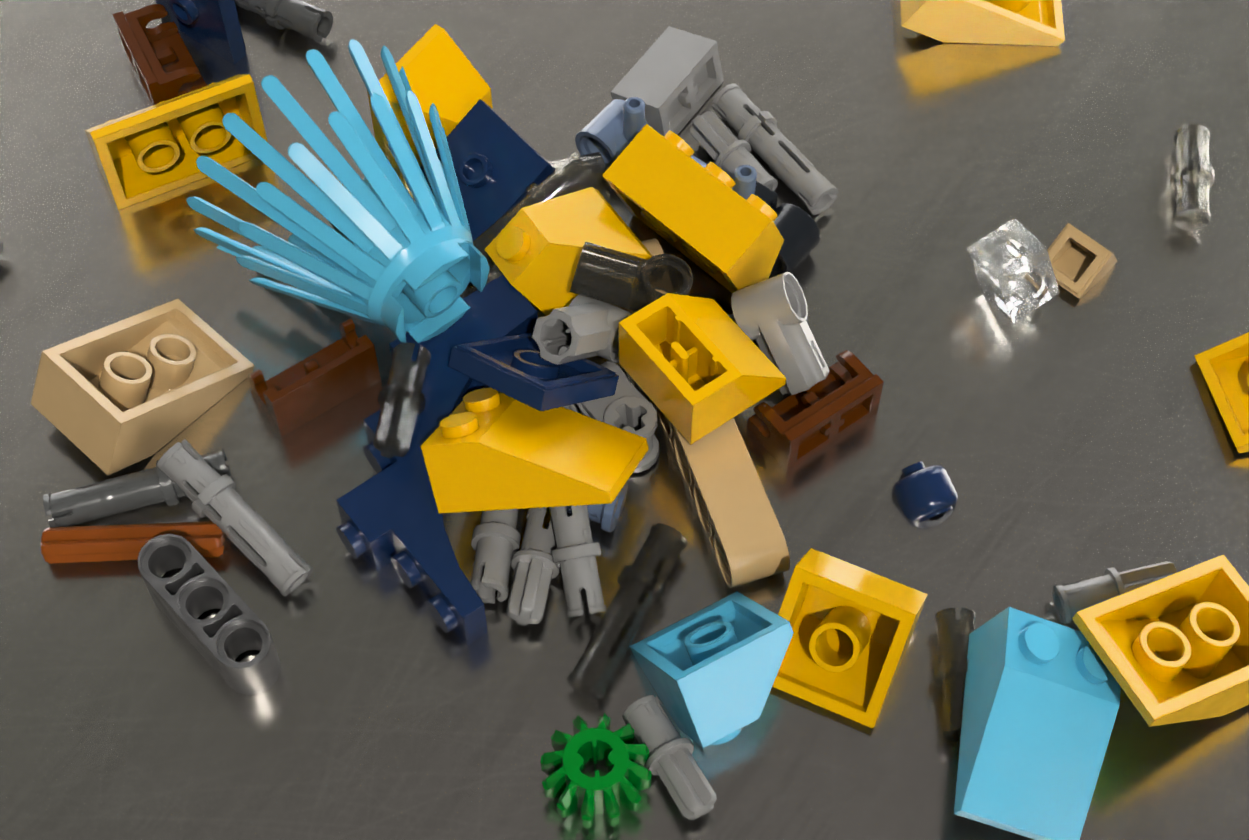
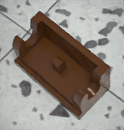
M152 4L126 14L123 11L112 14L123 50L151 106L207 86L174 21L159 24L154 28H146L150 21L161 19L168 15L164 5Z
M351 318L339 324L341 339L265 381L260 369L248 375L253 399L281 437L381 381L375 346L366 334L358 338L355 324Z
M844 350L836 355V359L839 362L829 367L830 372L827 378L818 382L810 389L790 395L773 407L762 402L753 408L756 414L748 418L747 428L786 472L877 414L884 381L877 374L873 375L852 352Z

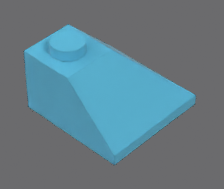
M736 591L631 645L630 648L678 729L702 748H705L709 745H720L731 741L739 735L741 728L760 718L794 632L788 620Z

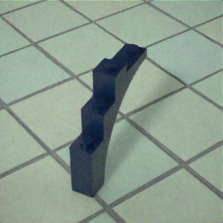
M503 274L487 283L482 292L476 290L464 297L463 300L471 308L443 333L428 341L417 343L407 332L406 343L400 342L398 339L389 343L393 368L389 370V376L401 397L363 420L368 444L363 447V451L377 474L336 500L342 522L341 525L336 527V531L350 554L354 558H358L363 554L377 572L392 562L395 570L408 587L413 588L418 584L430 598L426 601V604L437 624L447 633L454 628L467 646L488 632L485 606L457 562L445 530L443 513H438L421 445L440 426V421L448 417L463 401V397L467 393L481 388H490L448 367L452 347L459 344L525 333L533 334L538 318L537 310L509 283Z

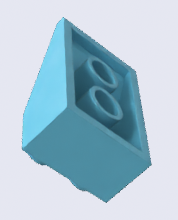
M1008 607L969 634L954 806L955 815L1034 840H1080L1119 710L1121 689L1118 682L1081 631Z

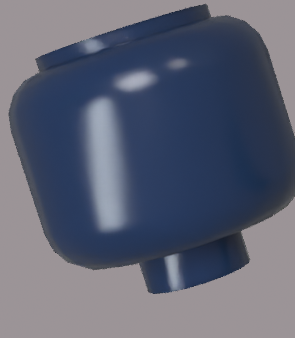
M920 461L901 470L904 478L893 485L892 494L908 519L924 522L953 510V506L958 501V494L944 467L941 465L925 467L923 461Z

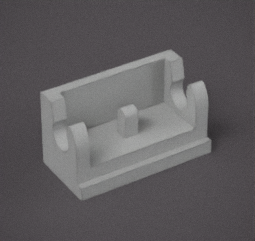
M668 26L611 91L612 100L621 99L625 101L630 97L641 98L645 102V119L648 125L662 136L669 130L678 135L724 81L717 41Z

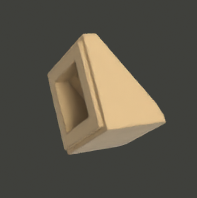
M1067 223L1034 268L1081 300L1112 269L1117 259L1111 251L1070 223Z

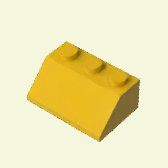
M238 74L222 81L211 83L200 89L159 102L153 106L85 130L97 166L118 210L208 177L197 167L196 160L200 156H207L226 169L258 158L228 132L222 123L224 115L235 113L267 141L254 82L250 74Z
M646 124L602 174L603 178L635 218L731 294L768 279L784 242L774 223L778 217L777 213L755 194H751L747 200L732 189L736 185L735 181L713 162H709L705 168L691 158L695 153L694 150L677 134L669 130L662 136Z

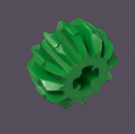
M606 713L598 719L597 728H588L586 721L577 715L576 719L573 720L574 736L555 730L551 736L552 747L555 751L546 752L541 756V770L549 775L542 782L543 793L547 798H559L557 813L562 819L581 810L582 826L588 830L595 823V814L604 813L606 821L615 828L620 823L619 806L637 812L642 805V797L638 791L648 789L651 786L652 772L644 767L649 758V749L646 744H632L634 741V729L630 723L612 732L610 717ZM601 765L608 768V774L600 777L597 766ZM592 766L595 777L585 775L584 769Z

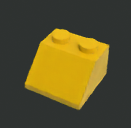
M810 548L794 568L778 613L779 616L790 622L794 634L772 687L873 729L905 656L928 594Z

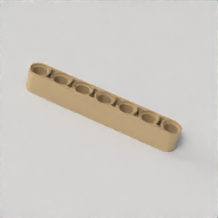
M656 238L642 241V244L655 260L613 304L614 306L635 313L667 293L682 295L662 247ZM653 403L727 586L732 588L789 571L790 557L785 537L735 419L732 418L690 445Z

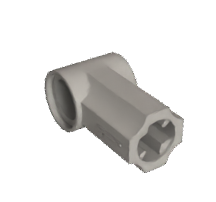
M787 271L733 292L731 306L737 325L751 340L756 339L760 350L786 377V384L779 388L781 394L789 393L794 395L806 391L827 378L830 370L806 321L808 316L806 299L799 282L792 273Z
M581 293L572 300L568 307L553 309L550 315L537 318L532 338L539 346L540 357L557 365L594 356H600L611 362L618 363L619 322L633 313L588 294Z

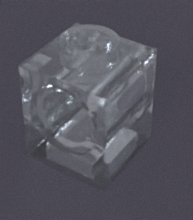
M1015 218L967 248L982 293L1012 323H1015L1060 293L1047 248Z

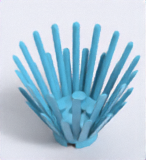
M355 39L349 41V53L370 95L371 108L388 141L389 150L415 199L413 200L323 55L318 50L311 49L306 53L307 63L337 111L329 114L328 122L365 176L363 180L279 79L273 75H267L262 79L261 86L338 180L301 143L295 142L290 144L288 155L312 181L235 113L224 115L222 123L228 132L348 239L268 182H259L256 188H254L207 156H200L196 160L197 167L201 172L293 234L286 241L253 223L241 220L200 197L192 196L186 199L190 208L259 245L249 247L206 227H197L194 229V232L218 244L217 249L236 256V261L241 266L288 284L284 285L265 278L256 277L249 280V282L385 326L400 342L406 343V331L417 343L428 341L446 331L464 316L471 307L460 295L467 288L469 282L482 292L490 271L486 257L473 244L450 149L435 104L432 103L429 109V117L441 161L438 159L419 100L411 90L405 70L402 66L398 72L391 52L383 45L381 59L432 188L431 191L362 45Z

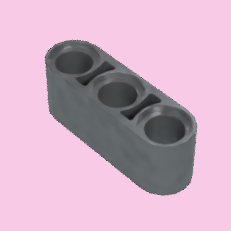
M164 534L149 540L139 553L138 569L155 604L233 690L245 695H254L269 689L277 681L281 668L272 636L264 622L191 543L182 536ZM182 568V570L173 577L161 578L167 571L171 569ZM208 609H221L216 616L210 619H197ZM255 649L260 651L254 659L248 662H235V659L247 650Z

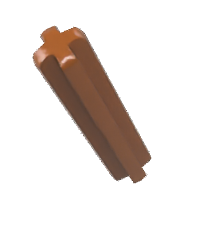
M212 521L49 527L42 532L41 554L45 562L49 564L138 560L141 548L149 540L159 535L174 534L182 536L189 541L203 557H219L224 554L226 534Z

